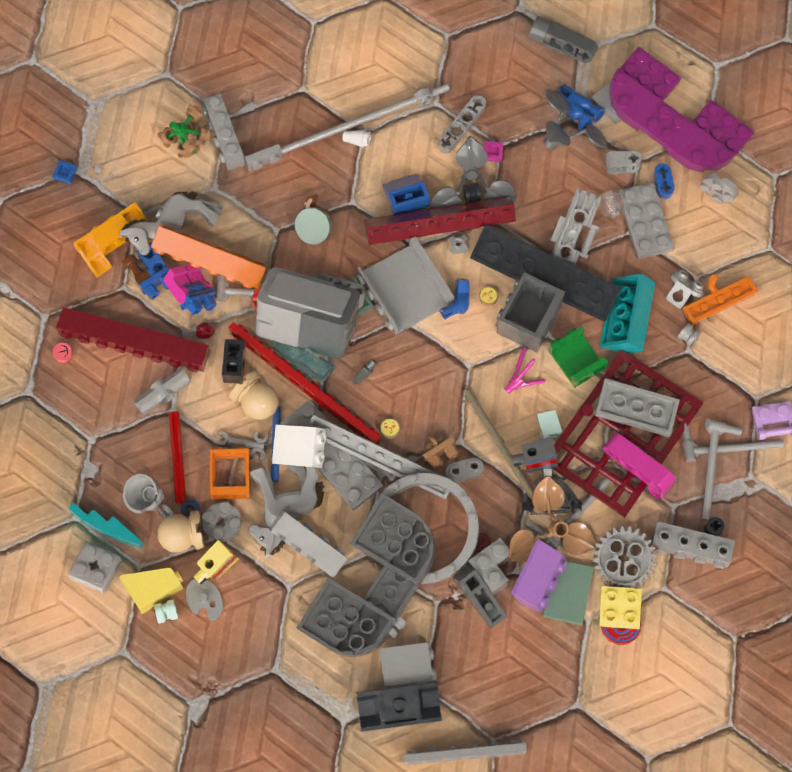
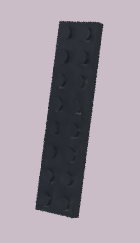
M486 224L470 256V259L512 279L521 278L525 272L565 291L563 303L603 322H606L622 289Z

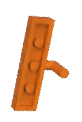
M715 274L711 275L707 287L712 294L683 307V312L690 324L694 325L756 295L758 290L750 277L747 276L718 290L715 285L718 277Z

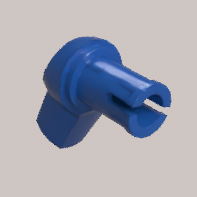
M457 278L454 303L440 308L443 319L446 320L455 314H465L467 312L470 293L468 279Z

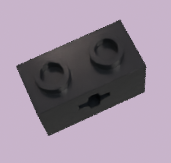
M225 339L222 365L223 383H243L246 353L244 340Z

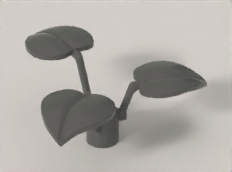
M550 89L545 90L548 103L554 109L560 111L558 120L556 122L548 121L546 125L547 137L543 142L548 149L554 150L559 145L569 146L570 139L583 133L587 134V138L595 145L607 150L609 149L604 134L599 128L588 124L586 129L568 136L560 128L559 123L564 116V112H570V106L567 100L558 92Z
M469 136L456 153V162L464 169L458 191L455 192L454 188L450 186L441 188L431 199L430 209L462 204V199L458 195L462 191L466 178L468 180L479 178L483 187L487 190L484 194V200L510 196L514 202L517 196L513 186L506 180L493 181L490 188L486 185L478 168L486 164L487 153L476 139Z

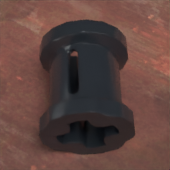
M718 517L710 518L704 527V533L720 536L725 527L724 522ZM715 525V529H717V531H714L713 527L711 526Z

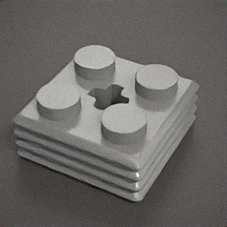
M85 541L68 576L70 579L104 594L122 559L118 554ZM97 563L99 569L92 571L91 566Z

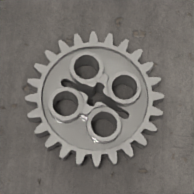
M621 526L620 532L614 527L613 534L606 531L607 538L600 537L603 543L595 544L599 551H593V553L598 555V558L592 561L598 562L594 569L601 570L597 575L598 577L605 576L603 583L611 581L610 587H614L617 584V587L622 588L624 585L625 588H630V585H632L633 588L637 589V583L642 586L644 585L642 579L650 580L647 574L655 573L651 566H657V563L652 562V559L657 558L658 555L652 554L656 547H649L652 540L645 541L647 534L644 533L639 536V529L633 533L632 527L629 526L626 531L624 526ZM616 541L622 544V549L619 552H614L612 549V545ZM629 541L630 544L626 555L630 557V560L625 561L624 575L621 576L623 560L620 557L625 555L626 542ZM635 545L641 547V554L638 556L632 554V548ZM611 561L618 563V569L614 572L609 570V563ZM632 564L638 568V572L634 576H631L628 572V568Z

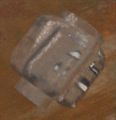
M610 190L601 194L600 197L602 199L598 207L604 217L610 216L611 219L621 215L620 211L624 208V203L619 193Z

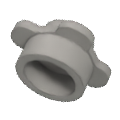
M451 236L449 238L451 253L461 254L468 251L466 236Z

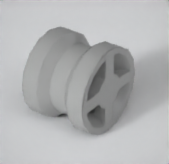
M689 323L680 332L678 338L686 341V345L691 347L699 338L701 332L693 329V325Z

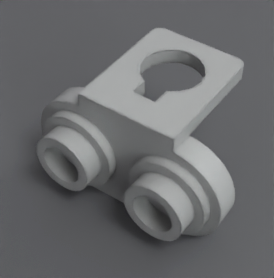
M681 269L673 272L670 276L675 285L666 297V300L679 309L684 306L691 294L701 298L705 293L704 285L698 280L694 282L690 280L688 273ZM680 289L683 290V300L676 301L673 297L674 292L680 291Z

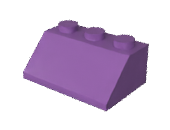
M537 539L511 592L520 604L542 613L543 609L547 608L550 602L552 590L554 591L558 586L560 574L567 567L565 556Z

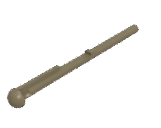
M471 389L466 390L464 394L532 501L533 491L536 486L525 469L521 470L519 466H513L512 454L505 446L504 439L495 429ZM534 507V509H533V511H534L535 513H537V514H543V513H544V512H538V511L535 509V507Z

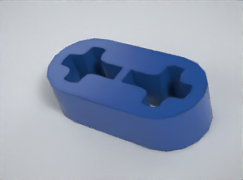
M659 164L654 171L656 192L660 198L668 199L674 192L671 168L666 164ZM660 170H663V172L666 173L664 179L662 178V174L659 173ZM664 184L666 185V189H669L667 193H665V190H662Z

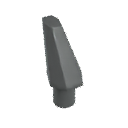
M371 358L367 364L363 365L352 383L358 384L371 375L377 362Z

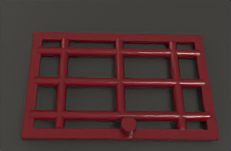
M621 350L555 442L556 455L561 448L567 451V454L560 463L557 462V467L552 469L623 517H626L647 484L641 480L637 487L634 488L629 484L635 476L633 473L628 471L622 480L604 468L610 456L604 452L599 461L595 462L579 451L583 443L600 421L641 448L646 454L656 458L655 460L662 465L685 431V423L688 427L703 405V402ZM625 361L629 364V367L621 375L616 371L622 362ZM637 369L654 380L648 391L656 393L659 387L663 386L679 397L680 401L675 420L680 422V425L661 452L654 447L663 435L654 433L647 444L629 432L632 426L624 424L622 427L612 420L595 416V414L573 445L566 442L582 418L592 415V404L601 393L605 378L609 380L613 378L617 382L640 388L629 380ZM687 402L692 407L686 416H683L678 412ZM573 457H576L592 468V471L585 480L566 468ZM599 474L618 486L611 497L592 486V483ZM625 490L631 496L622 506L617 501Z

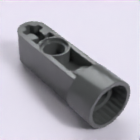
M541 16L536 18L528 37L529 40L584 63L591 62L598 50V44L594 40L555 24Z

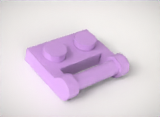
M790 401L752 407L751 411L759 440H764L766 437L792 435V407ZM781 423L788 424V426L766 430L763 428V426Z

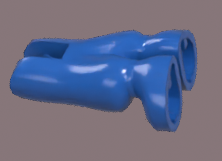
M563 84L560 86L561 92L556 90L567 100L570 106V112L567 113L568 116L573 120H579V131L586 129L588 124L592 125L593 121L595 123L604 116L605 108L593 105L589 98L577 93L568 85Z

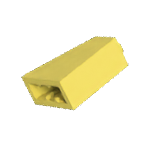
M171 568L120 576L122 583L142 614L153 608L154 604L161 603L183 589L181 582H183L182 577L178 571L174 573Z

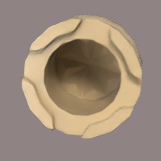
M252 371L245 376L247 380L242 385L238 383L234 387L229 397L235 405L241 403L242 410L252 419H268L277 411L279 405L278 395L272 386L261 382L262 377L256 371Z
M190 511L189 517L182 514H173L165 517L157 530V538L161 546L174 553L187 551L192 545L196 547V550L205 548L204 537L201 536V532L199 533L198 527L202 526L199 511Z

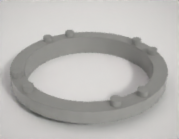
M417 473L396 480L382 493L393 500L401 492L415 486L431 485L440 487L452 493L462 503L469 525L467 541L460 555L448 566L438 571L427 573L421 583L432 584L452 577L468 563L478 542L479 520L472 500L458 484L437 474Z

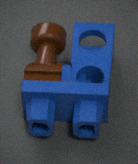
M149 242L150 252L148 255H142L137 250L139 259L146 266L145 269L141 270L137 265L138 259L135 255L126 257L122 264L126 269H131L135 276L136 284L143 295L146 294L153 300L160 295L156 288L162 284L166 290H169L163 279L170 269L166 266L159 253L153 251L154 248L151 247V242Z

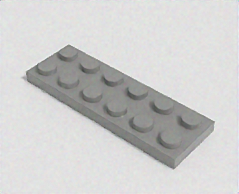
M309 400L284 419L280 425L307 427L313 414L324 419L326 418ZM325 442L324 462L322 468L317 469L352 511H354L381 490L383 484L360 458Z

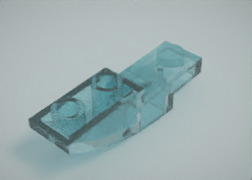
M275 342L270 347L276 352V356L286 359L293 369L300 370L304 375L324 382L336 368L334 364L308 348L304 350L280 342Z

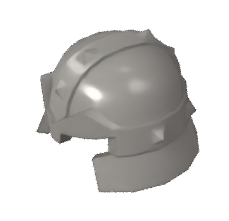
M146 474L133 475L127 480L123 488L124 503L134 513L155 511L164 499L163 491L157 479L154 480Z

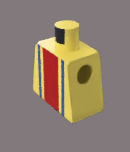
M218 540L197 562L201 569L193 577L201 585L209 577L217 580L239 558L224 543Z

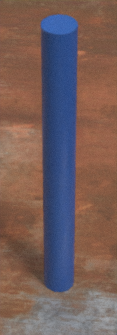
M279 406L273 414L272 458L276 425H280L281 407ZM271 462L272 482H279V464H272Z

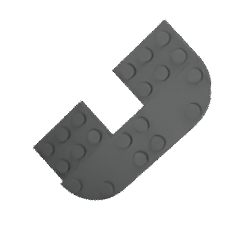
M383 493L350 543L384 565L364 598H361L328 577L296 628L332 652L344 657L365 656L378 649L384 643L391 629L395 626L397 620L426 577L435 558V539L426 522L419 515Z

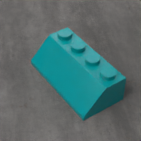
M642 273L612 278V284L622 289L606 322H604L600 348L618 352L623 350L628 354L643 352L656 282Z

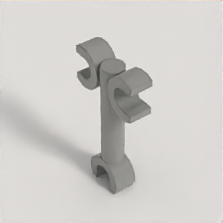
M219 431V436L225 437V440L217 441V446L225 447L228 444L244 446L252 449L250 451L251 459L254 458L255 453L261 454V461L265 459L264 448L265 444L269 441L268 433L265 434L264 439L260 440L258 438L259 432L256 431L254 434L255 441L229 437L225 431Z

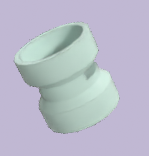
M174 599L167 601L165 604H154L159 624L164 623L167 619H178Z

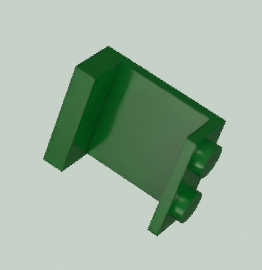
M583 327L570 330L566 334L567 336L562 339L560 337L555 339L551 343L549 353L574 388L604 371L608 364L604 357H598L585 339Z

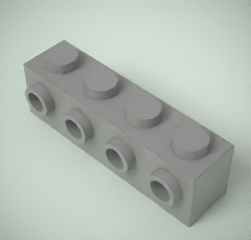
M221 93L204 98L202 111L205 117L208 116L209 122L207 124L210 131L214 132V144L216 148H220L221 153H219L221 163H225L228 171L244 166V155Z
M658 521L655 525L651 547H656L654 551L659 554L670 553L679 559L690 558L699 564H705L706 562L713 564L712 566L715 568L724 569V567L727 568L731 563L735 540Z

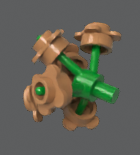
M188 105L185 112L188 117L187 119H181L178 123L172 121L169 127L164 128L163 132L157 133V137L165 148H169L172 143L175 144L177 136H179L181 143L178 145V158L193 156L200 150L199 145L201 143L205 145L211 137L210 128L206 124L203 127L199 126L197 131L195 130L197 121H201L203 117L202 111L195 105Z

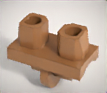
M433 436L428 437L429 444L424 446L428 452L423 454L425 465L429 464L436 470L443 465L439 457L445 453L449 461L458 456L453 437L444 442L441 436L437 439Z

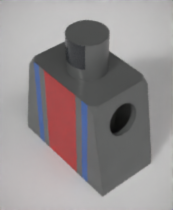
M552 437L523 444L521 446L522 453L511 455L513 466L525 465L527 472L557 467V455Z

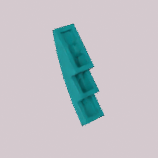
M75 503L68 508L72 515L100 534L122 544L140 549L144 547L142 541L114 516L107 522L94 509L87 515Z

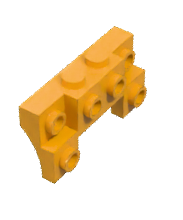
M136 202L118 214L111 215L104 223L96 225L89 233L73 243L75 249L96 278L112 268L105 256L126 242L125 238L119 237L121 229L124 228L125 224H129L134 219L148 221Z

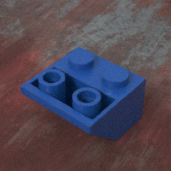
M418 174L382 184L393 215L414 212L429 207L430 197L424 181Z

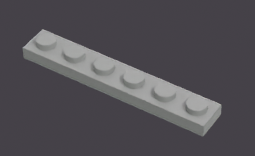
M521 740L509 741L507 745H501V742H492L487 747H480V744L468 745L466 749H460V746H451L445 751H440V748L427 749L428 752L419 753V750L407 751V754L403 755L404 766L520 755L526 754L527 746L526 743H521Z

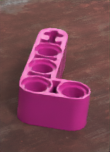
M614 433L602 447L608 456L648 485V491L656 499L662 500L674 486L675 476L668 469L619 433Z

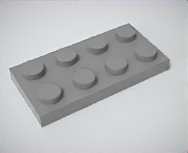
M654 183L618 190L617 195H620L618 198L621 200L620 205H622L621 208L637 260L673 252L674 246Z
M605 378L595 416L670 437L680 400Z

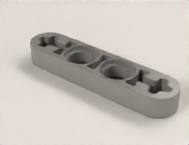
M480 95L473 96L438 140V149L442 153L448 154L452 152L486 109L484 97ZM480 102L481 106L478 105L474 112L475 103L478 104ZM469 114L472 116V120L464 121L462 117ZM458 127L462 132L456 135L452 133V129ZM449 137H450L451 140H450V142H449V146L446 145V146L444 147V146H443V143H447L448 140H449Z

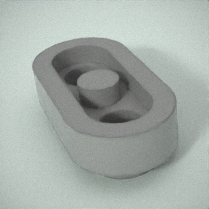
M478 458L465 459L449 464L445 475L447 478L454 480L455 483L464 482L480 477L483 473L484 465ZM475 464L478 468L472 469L470 466ZM456 469L459 473L455 475L452 473V470Z

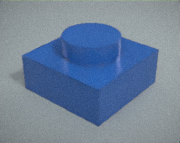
M59 160L53 178L71 184L78 169L77 165Z

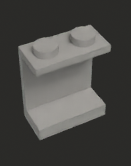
M428 642L380 648L384 687L415 682L419 684L437 680L436 670L431 668L430 661L434 660L433 648H429Z

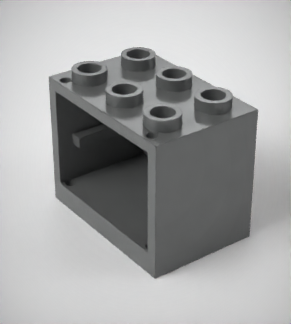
M524 272L521 278L518 277L516 279L513 293L508 294L505 301L506 305L504 309H500L495 326L498 327L497 334L538 353L562 307L565 291Z

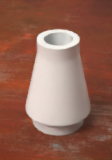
M366 130L344 131L343 142H348L362 148L370 145L371 133Z

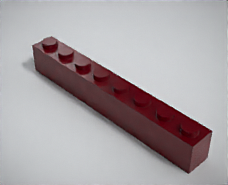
M510 196L364 219L369 245L410 239L415 236L422 237L484 227L485 224L491 226L516 222L515 206Z
M65 307L62 309L56 326L59 335L65 339L75 338L81 343H94L103 349L109 347L113 348L116 352L132 353L133 356L138 358L147 357L157 363L163 361L169 363L172 367H186L191 372H204L210 354L209 345Z

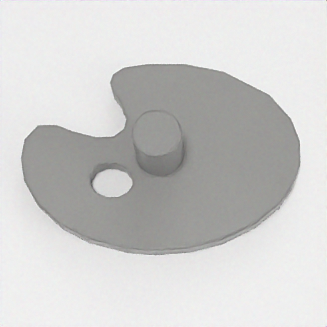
M196 579L190 581L186 588V600L191 611L194 614H198L201 608H206L209 620H217L223 611V601L216 586L208 580L202 585ZM211 601L215 602V607H210Z

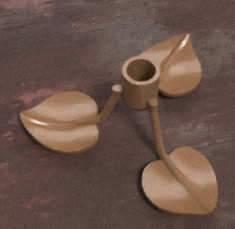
M549 476L543 478L536 485L532 495V503L538 512L548 511V514L553 519L548 527L549 532L534 537V534L529 530L517 531L510 540L509 558L511 561L518 563L526 562L537 539L551 536L563 538L562 546L570 555H582L597 549L594 536L584 524L572 522L567 525L565 522L558 521V517H555L551 510L561 508L565 496L562 488Z

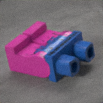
M188 264L185 267L183 265L171 268L163 281L175 299L180 303L182 310L188 309L192 315H195L203 309L201 305L204 306L206 311H211L215 308L217 303L213 296L216 291L201 273V266L200 268H195Z

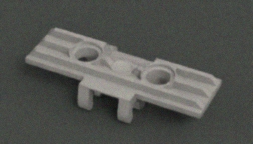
M577 188L566 218L559 216L555 231L550 241L556 242L551 253L552 256L574 266L579 256L588 259V251L596 231L600 229V227L593 225L592 222L602 197ZM578 212L585 214V220L581 223L576 222L574 218ZM586 226L589 227V231L579 252L575 250L576 242L580 232ZM564 247L571 249V255L568 258L561 256V250Z

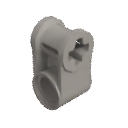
M634 150L610 151L606 153L607 173L615 175L638 172L641 166V154Z

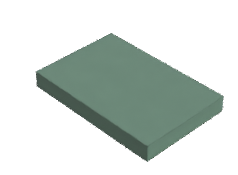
M566 561L567 567L558 578L557 588L554 591L552 590L550 594V602L544 610L543 617L582 626L594 567Z

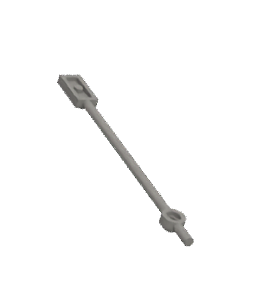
M444 84L431 90L429 88L421 89L413 97L282 147L277 144L244 157L248 171L258 170L263 165L278 162L282 159V154L412 104L427 105L431 102L433 96L449 91V85Z

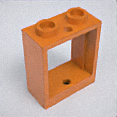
M236 446L234 449L215 447L210 450L211 500L251 499L249 448L244 446ZM245 459V486L216 487V460Z

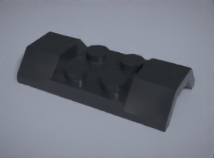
M437 681L419 684L415 682L356 692L361 732L442 721Z

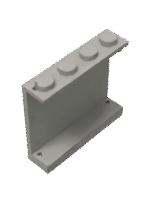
M416 236L410 239L409 246L364 271L360 267L357 268V281L365 286L366 295L370 301L373 300L375 302L377 313L380 316L383 315L386 320V327L389 331L392 330L395 335L440 311V308L454 303V295Z

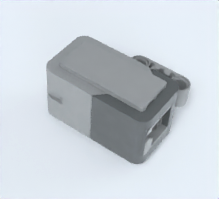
M272 268L263 285L258 287L252 296V305L256 312L255 332L260 337L332 358H342L345 356L356 330L358 309L364 304L365 288L361 284L319 273L310 277L282 268Z

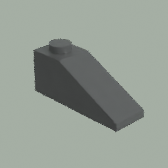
M466 566L452 577L461 592L490 628H493L507 617L476 569Z

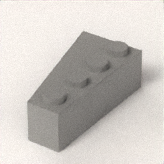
M290 510L287 513L282 511L269 528V531L334 578L347 560L344 556L346 552L337 545L335 548L331 547L328 544L330 542L329 539L322 534L319 536L315 535L312 532L314 528L306 522L303 525L297 521L298 516Z

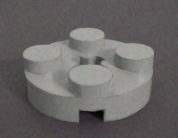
M707 174L700 185V189L708 193L712 200L718 204L733 202L738 194L736 185L726 177L722 180L717 178L718 174Z
M228 502L216 503L210 506L202 516L204 532L212 540L228 542L234 539L240 531L242 524L240 513ZM218 519H227L225 522L226 526H217Z

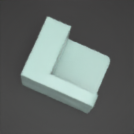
M556 410L538 414L537 419L541 429V439L560 437L562 429Z

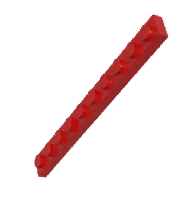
M234 322L231 323L228 329L232 337L236 340H244L246 348L357 435L378 445L380 444V434L371 427L369 429L364 425L365 422L360 417H354L350 414L349 409L345 405L336 403L331 394L322 392L319 385L314 381H308L300 370L295 371L286 359H280L272 348H266L262 345V341L258 337H252L248 334L244 326L241 324L237 325Z

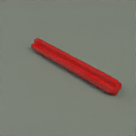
M178 411L169 412L175 502L176 504H183L186 501L180 414Z

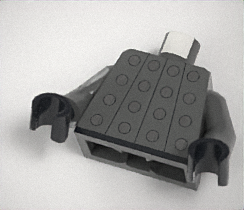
M543 469L542 479L547 476L551 477L562 488L565 496L561 508L551 510L552 513L568 514L570 508L571 513H574L575 508L580 509L582 512V502L577 499L568 484H565L561 478L554 479L553 469ZM542 479L535 480L534 485L536 486ZM525 493L521 514L527 510L530 511V515H549L548 511L543 514L535 513L533 511V503L528 494Z

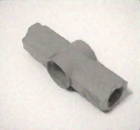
M180 368L166 379H160L153 383L150 390L135 399L134 403L138 410L145 415L159 404L169 402L176 392L191 383L190 379Z

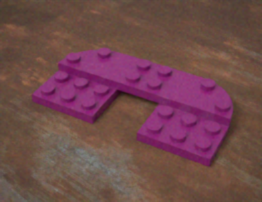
M638 46L620 69H617L610 84V104L617 113L616 115L637 132L641 130L668 150V155L691 170L704 172V170L717 171L727 166L753 136L754 131L712 100L708 102L693 122L665 103L664 100L682 78Z

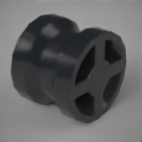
M474 183L472 186L463 185L466 203H470L472 200L481 201L478 183Z

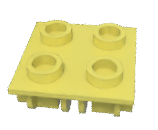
M602 586L600 592L599 626L640 629L642 589Z

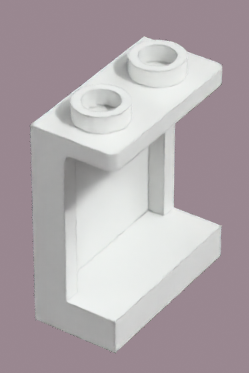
M276 425L272 464L322 468L325 458L326 430L315 427Z

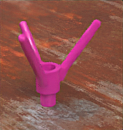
M526 347L522 348L515 372L509 384L504 388L508 394L519 387L523 388L545 383V379L524 382L521 379L536 361L534 358L518 375Z

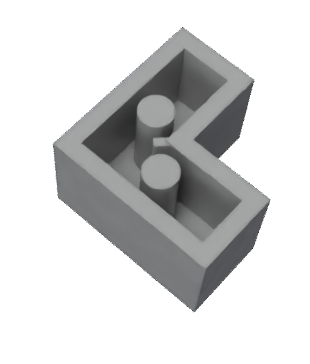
M499 538L468 562V566L476 569L493 596L508 585L509 580L499 567L510 560L509 548Z

